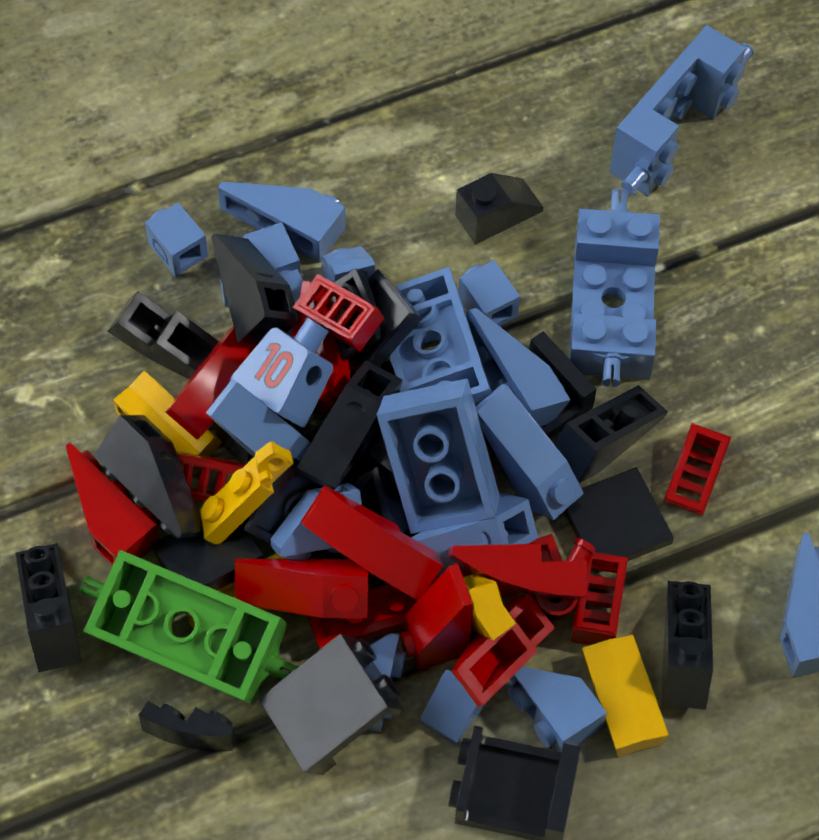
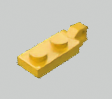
M273 441L268 442L255 452V456L242 469H238L232 475L230 481L215 496H211L206 500L200 509L205 540L215 545H220L274 493L272 483L293 464L291 451L275 444Z

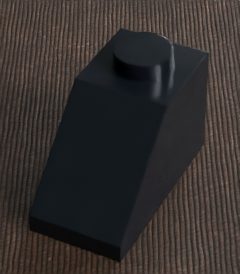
M489 173L458 188L456 191L455 216L475 245L543 212L544 208L525 180L518 177Z

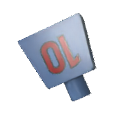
M308 317L295 337L290 336L277 327L272 328L230 379L240 383L280 416L304 428L333 371V365L316 353L329 331Z

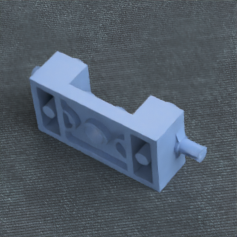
M708 25L701 30L616 128L609 173L622 180V189L628 191L630 195H634L638 190L644 195L649 196L657 185L663 187L669 181L674 172V166L671 165L672 159L679 148V144L676 143L679 125L673 121L676 117L682 119L691 106L713 120L723 108L729 110L733 106L740 93L737 84L745 72L744 65L754 55V50L749 44H738Z
M614 189L611 192V210L579 209L575 234L569 359L584 375L603 376L602 384L606 387H609L611 377L612 387L620 385V377L650 380L655 358L656 319H653L655 265L659 251L660 215L627 211L628 191L625 189L621 191L620 202L619 189ZM613 295L619 297L624 304L618 308H610L602 302V299Z
M447 267L396 285L423 318L390 355L395 376L403 379L400 392L468 378L474 404L477 406L492 393L483 369L466 318V312L450 268ZM440 341L436 348L427 351L422 350L426 343Z

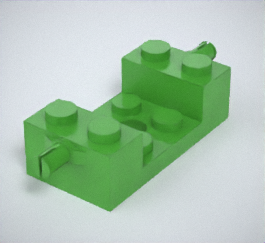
M122 550L119 551L105 584L90 578V576H86L83 582L98 590L95 591L83 585L80 587L81 594L97 599L83 632L199 681L250 705H254L263 683L271 674L284 679L289 673L283 671V669L293 672L299 667L278 658L279 646L289 625L281 617ZM180 614H191L195 622L193 632L184 638L176 637L172 631L174 619Z

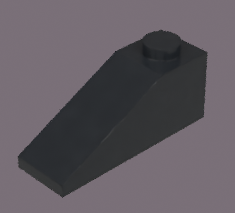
M638 385L567 422L554 445L567 460L580 484L605 469L664 419L668 411Z

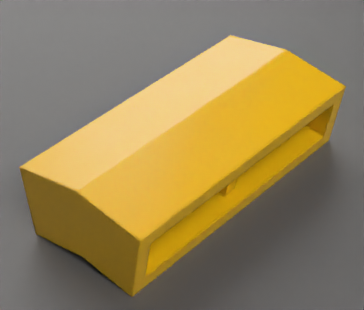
M143 371L127 389L113 399L115 412L119 416L145 415L173 442L174 448L178 452L210 457L223 443L209 429L196 440L165 412L175 397L146 371ZM180 463L181 466H182V469H183V471H184V465H185V464H184V463ZM193 466L192 472H194L198 468V466Z
M475 574L463 577L473 602L472 631L495 640L516 624L502 604L496 581Z
M634 635L609 639L582 648L599 703L607 712L605 721L617 756L621 757L639 750L661 746L669 734Z

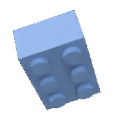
M468 378L384 396L377 413V418L411 534L495 518L500 495Z

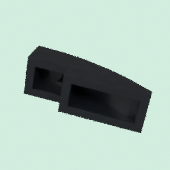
M139 291L127 301L107 331L129 347L187 379H190L198 366L210 355L219 342L180 312L176 311L172 315Z

